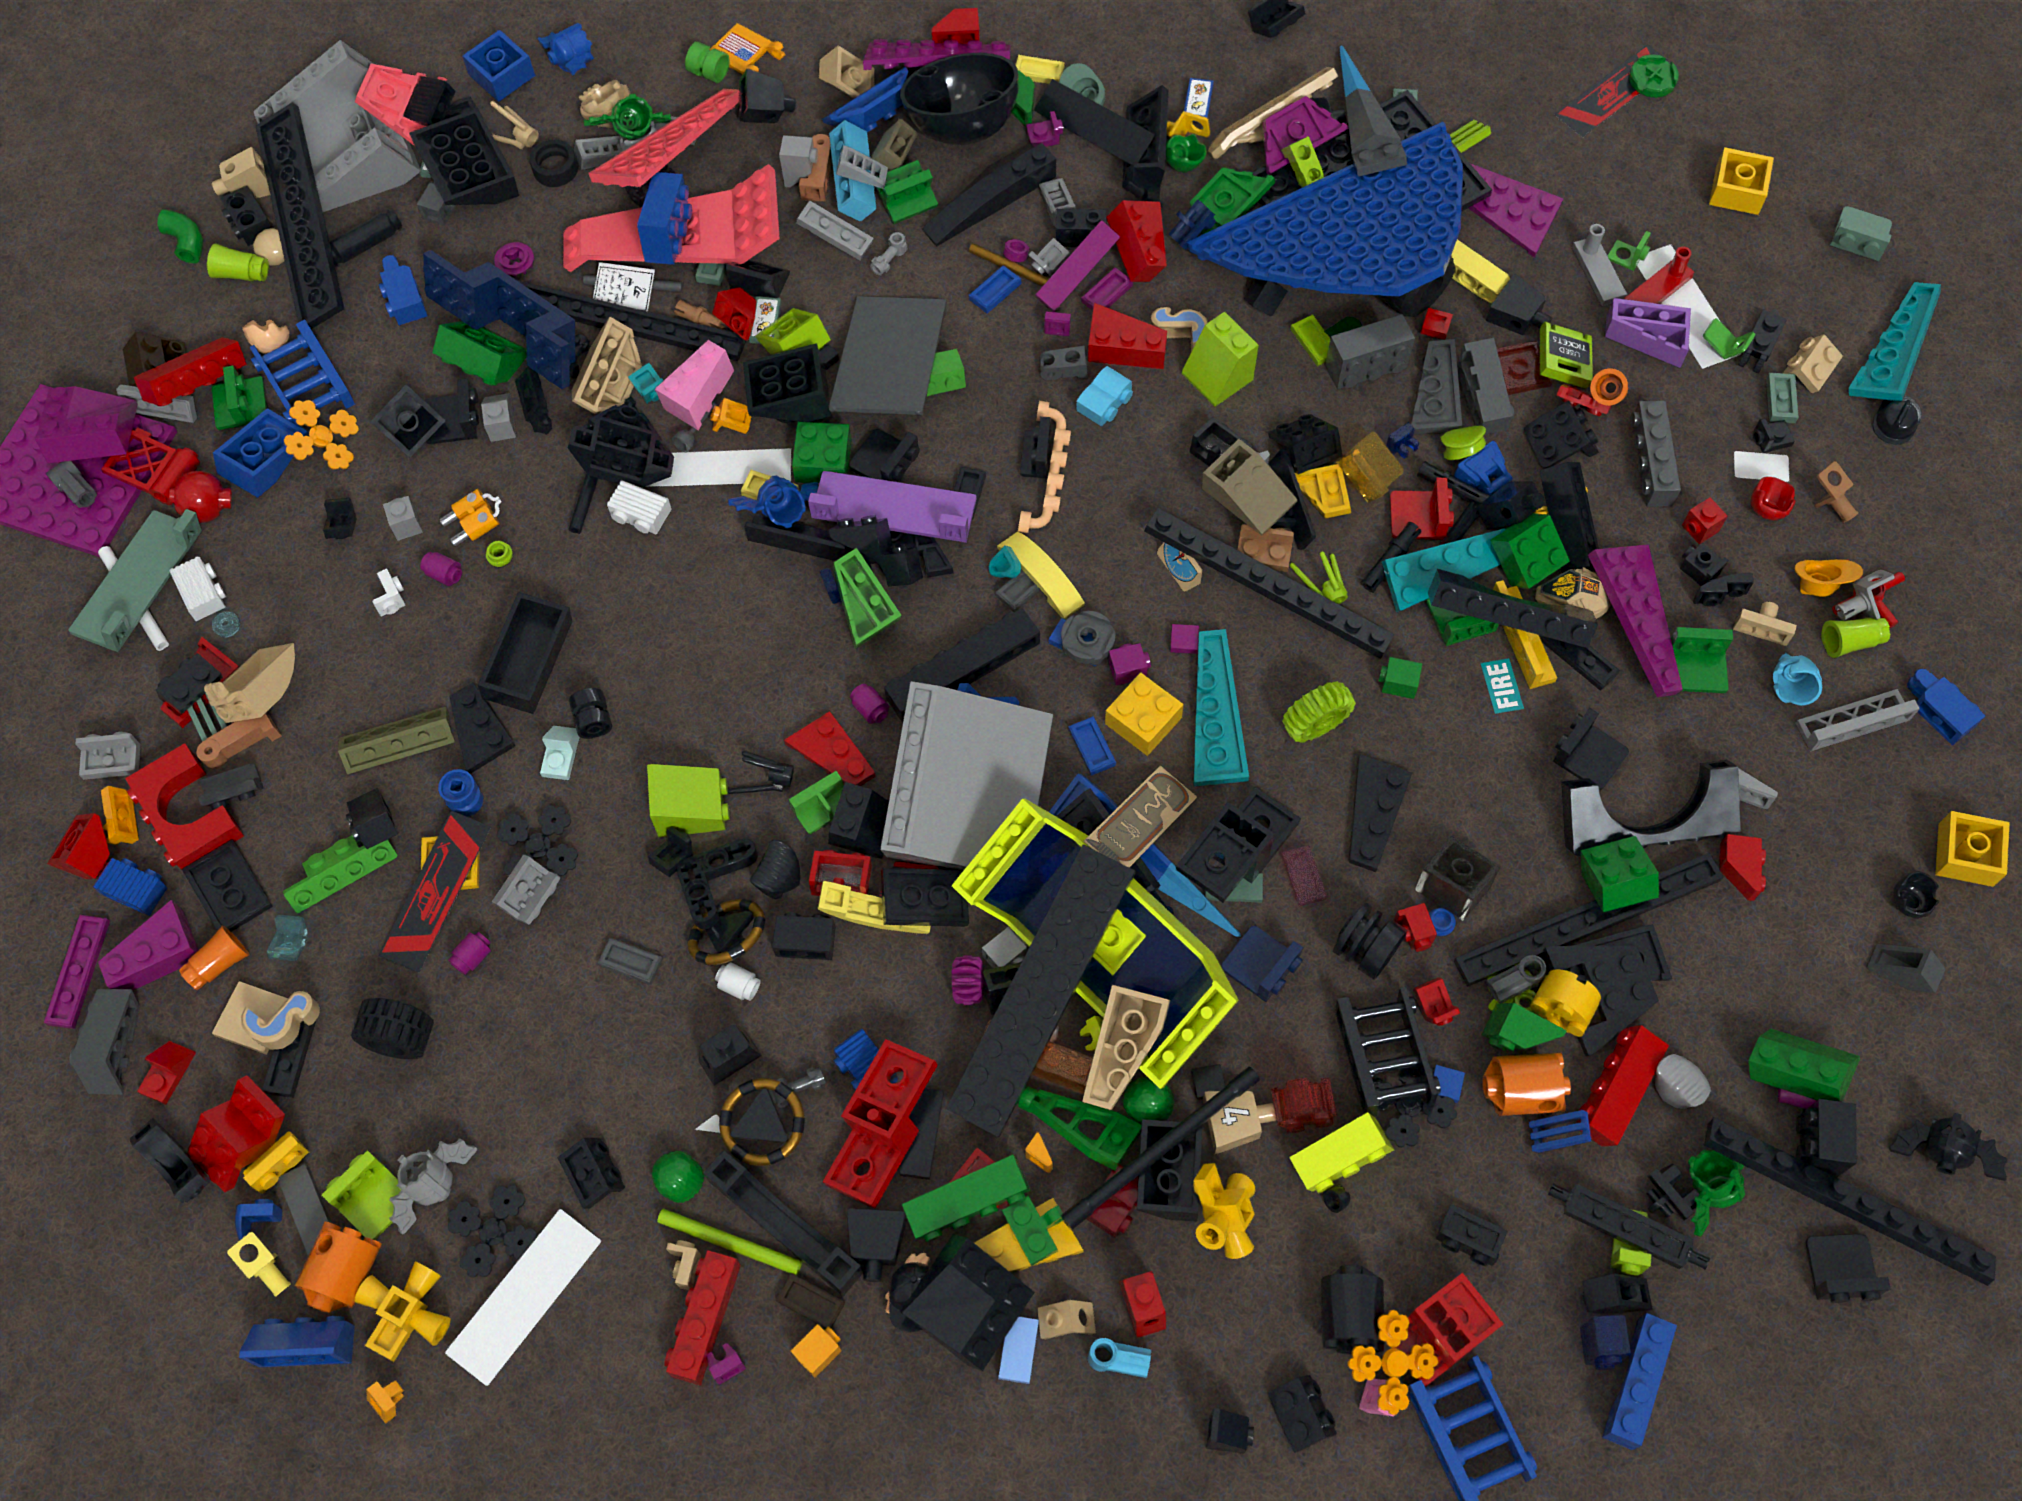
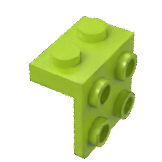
M367 1150L364 1154L358 1155L351 1161L349 1169L343 1175L329 1182L322 1196L337 1208L364 1237L375 1240L393 1223L390 1217L393 1214L394 1207L390 1198L398 1195L401 1189L396 1186L399 1184L398 1179Z

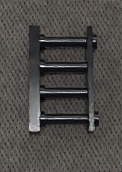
M1406 986L1400 987L1397 1002L1357 1009L1355 1006H1351L1349 997L1337 999L1335 1013L1363 1114L1368 1112L1372 1116H1377L1379 1105H1382V1101L1425 1094L1428 1106H1434L1438 1094L1441 1093L1438 1077L1432 1075L1414 1015L1416 1013L1415 1000L1413 996H1408ZM1401 1013L1405 1026L1402 1029L1364 1035V1033H1359L1357 1024H1359L1360 1020ZM1409 1039L1413 1055L1376 1062L1366 1059L1364 1051L1367 1050V1047ZM1417 1066L1421 1082L1385 1089L1374 1087L1372 1077L1377 1073Z

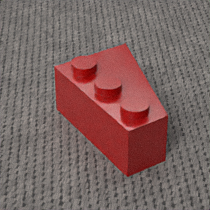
M1123 200L1106 219L1110 228L1120 236L1116 245L1130 281L1150 282L1167 266L1160 202Z
M1094 303L1088 345V362L1164 369L1167 343L1166 330Z

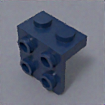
M1251 926L1224 960L1221 968L1224 973L1267 1002L1272 994L1277 996L1286 984L1284 978L1288 973H1295L1301 965L1303 959L1300 956L1303 947L1293 941L1287 948L1257 926Z

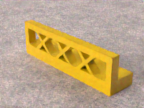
M1504 580L1495 583L1493 590L1523 599L1517 586L1507 588ZM1502 625L1529 688L1532 689L1556 682V673L1539 635Z

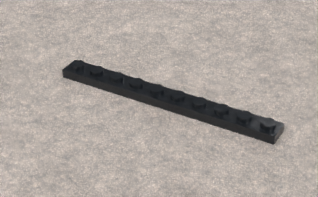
M517 280L575 319V322L603 328L607 319L612 317L631 328L636 337L697 351L709 340L725 349L729 359L739 361L746 344V340L734 332Z
M1157 508L1145 527L1144 532L1380 659L1394 636L1393 633L1160 508Z
M1707 853L1659 873V898L1603 912L1598 902L1594 900L1456 957L1454 963L1468 987L1520 964L1521 960L1526 956H1542L1544 954L1543 949L1546 947L1569 945L1720 882L1724 876L1711 854Z
M1715 1117L1708 1123L1704 1142L1705 1147L1987 1286L1995 1280V1255Z

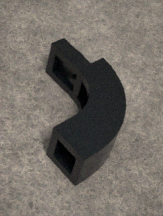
M154 1118L129 1138L132 1146L161 1174L169 1184L174 1196L182 1204L195 1198L211 1182L202 1168L192 1161L186 1150Z

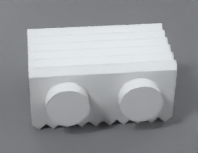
M623 480L620 481V485L615 489V493H613L610 501L607 503L613 520L620 524L630 523L642 533L651 532L657 534L672 510L668 498Z
M195 557V559L186 561L185 564H180V566L170 569V573L188 612L195 621L226 608L222 600L226 597V594L219 583H214L213 578L217 576L210 563L204 564L200 557Z

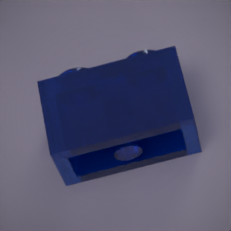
M1625 1315L1592 1317L1580 1327L1585 1365H1595L1596 1370H1610L1615 1368L1614 1365L1622 1364V1360L1631 1354Z

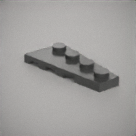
M1455 339L1435 340L1428 343L1414 415L1410 426V435L1443 433L1462 428Z

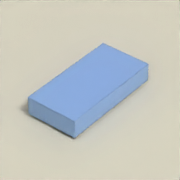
M1018 1317L1006 1335L999 1372L1000 1380L1030 1384L1039 1320Z

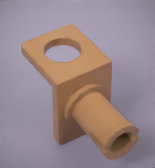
M1836 461L1832 462L1817 475V479L1828 494L1818 501L1815 506L1818 508L1825 504H1831L1843 523L1858 514V511L1854 509L1844 495L1854 484ZM1830 472H1835L1839 476L1840 481L1837 486L1829 483L1828 474Z

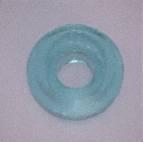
M222 612L212 621V629L220 637H232L238 632L240 627L239 618L232 612ZM229 621L226 625L222 626L224 622Z

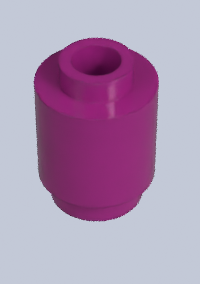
M428 552L420 564V569L426 576L446 586L457 583L462 576L461 564L439 552Z
M861 684L852 691L850 695L852 705L868 723H880L886 719L889 704L872 686Z
M469 932L451 952L452 956L448 959V962L463 975H466L469 971L473 972L491 952L488 947L491 942L479 932L475 935Z

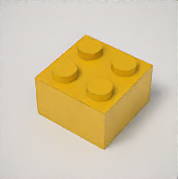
M1724 147L1716 166L1709 205L1759 215L1768 194L1774 157Z
M1140 673L1107 708L1105 725L1148 756L1181 720L1184 704Z
M1951 811L1938 825L1935 875L1994 887L2007 875L2010 822Z

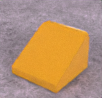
M1037 1132L1026 1147L1025 1155L1028 1160L1047 1173H1050L1053 1169V1162L1039 1132Z

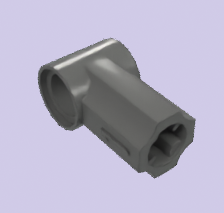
M71 461L60 462L45 473L61 492L64 491L78 508L89 507L95 502L97 493L83 479V475Z
M1529 955L1524 957L1520 964L1487 980L1490 993L1495 1001L1504 1003L1529 989H1538L1545 978V962L1536 955ZM1535 969L1539 972V975L1534 977L1528 976L1524 971Z

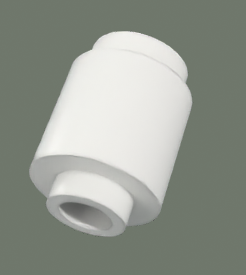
M732 962L727 966L722 965L715 977V981L718 982V989L740 1000L747 999L749 1001L757 993L761 982L754 973Z

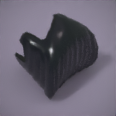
M781 840L770 841L760 864L750 877V882L772 899H781L783 893L800 885V866L794 850Z

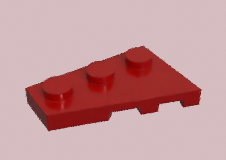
M201 637L197 644L199 648L196 653L222 674L223 678L218 682L223 683L239 666ZM204 694L201 699L206 706L209 704V701ZM164 702L160 708L164 714L181 728H184L192 720L188 710L181 715L167 702ZM195 702L192 707L197 715L200 709L197 702Z

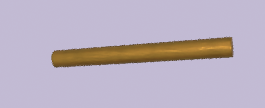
M974 243L969 248V253L1002 267L1004 265L1013 273L1041 286H1044L1050 279Z

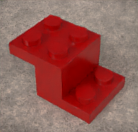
M248 1075L237 1080L229 1101L201 1113L187 1153L192 1161L208 1174L213 1183L217 1184L224 1192H227L235 1187L241 1169L255 1162L275 1143L285 1113Z
M1461 1273L1407 1317L1409 1320V1326L1406 1329L1408 1337L1406 1340H1401L1396 1348L1408 1355L1411 1354V1347L1413 1345L1421 1346L1424 1343H1428L1433 1346V1355L1438 1358V1364L1433 1367V1376L1430 1379L1415 1378L1417 1382L1422 1380L1426 1387L1504 1324L1467 1277Z

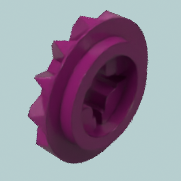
M512 242L502 246L494 257L495 266L506 274L513 275L515 278L520 273L526 275V270L533 268V261L535 260L532 249L520 242ZM516 258H519L520 262H514L513 264H511L510 260H516Z

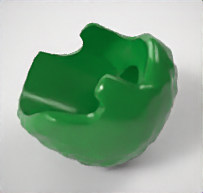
M1194 134L1189 136L1175 135L1166 143V161L1178 172L1186 173L1196 169L1206 157V146L1200 143Z
M1140 1077L1130 1083L1124 1091L1123 1108L1130 1117L1141 1124L1142 1119L1166 1121L1173 1111L1174 1096L1167 1084L1160 1089L1148 1077Z
M671 1151L659 1157L654 1163L652 1181L662 1196L673 1202L681 1203L689 1201L699 1192L704 1182V1173L700 1164L691 1155L683 1151Z

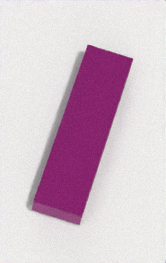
M1101 220L1035 296L1052 312H1055L1117 242L1120 236Z
M79 915L44 1020L46 1025L75 1029L110 924L107 918Z

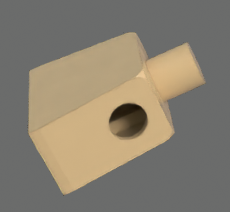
M253 147L222 162L219 165L221 179L212 182L213 189L218 196L228 192L232 193L245 186L249 187L255 199L270 195L263 160Z

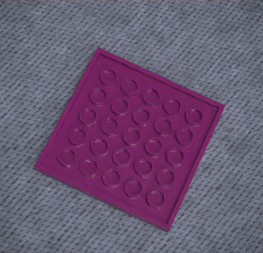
M40 384L0 446V524L100 557L98 551L102 547L109 546L142 490L102 472L101 469L110 456L71 461L81 472L83 479L97 493L95 502L89 507L78 508L64 491L61 492L45 473L60 462L47 463L35 440L48 391L54 388ZM135 414L132 430L135 431L138 427L151 433L152 439L167 446L170 445L177 433L174 426ZM133 439L128 445L129 452L144 448L143 443L136 439ZM164 452L150 453L152 463L160 461ZM146 455L131 458L133 468L148 464ZM123 460L117 462L112 469L119 472L130 468L128 461ZM151 470L135 475L138 481L146 484L152 474Z

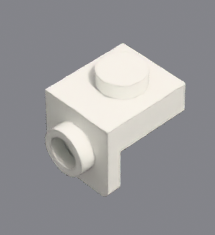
M387 569L377 573L387 594L373 600V604L381 617L386 614H393L399 608L405 606L399 593L404 589L398 577L392 578Z

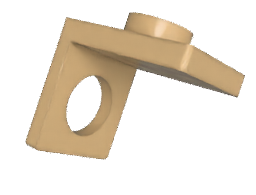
M1067 1300L1038 1308L1041 1339H1049L1070 1333H1096L1092 1302ZM1080 1309L1085 1312L1087 1317L1085 1326L1079 1320Z

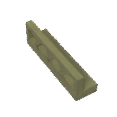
M445 706L339 738L338 752L346 773L351 774L455 743V737L449 723V712Z

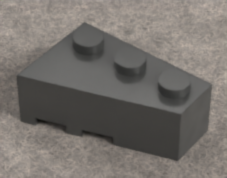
M1494 338L1464 343L1457 366L1458 381L1475 426H1484L1486 428L1485 434L1508 430L1512 419H1514V408L1509 401Z

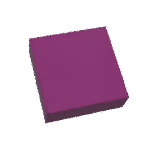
M1045 312L1044 331L1046 334L1070 335L1071 314Z
M1172 624L1170 652L1197 654L1199 626Z

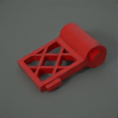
M137 427L135 431L132 430L129 444L133 439H136L143 443L144 448L132 452L127 450V454L110 456L101 470L104 474L151 494L163 504L172 505L173 503L169 502L170 488H175V482L182 475L197 469L200 465V461L197 459L198 455L189 448L174 449L151 438V433ZM157 451L167 453L163 460L152 463L150 453ZM146 455L148 464L133 468L131 458ZM123 460L128 461L130 468L119 472L112 469L117 462ZM151 470L152 476L146 484L137 480L135 474Z

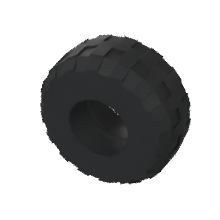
M1452 256L1450 257L1443 276L1401 296H1384L1385 302L1397 313L1403 314L1404 317H1416L1435 303L1449 285L1454 275V259Z

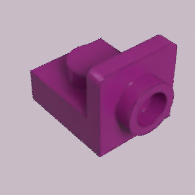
M1055 111L1050 112V121L1026 125L1029 143H1043L1045 147L1059 144V135L1063 134L1061 119L1057 120Z

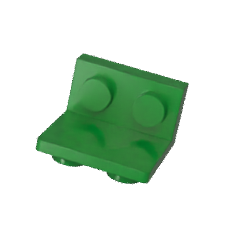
M1429 598L1426 601L1446 646L1495 632L1499 624L1431 606Z
M1676 628L1671 637V642L1683 688L1682 691L1726 693L1728 691L1726 651L1733 641V630Z

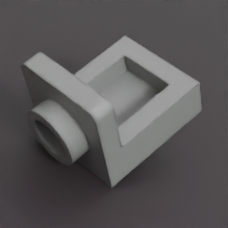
M1053 238L1038 255L1033 251L1028 255L1034 261L1031 265L1041 275L1046 272L1052 277L1071 254Z

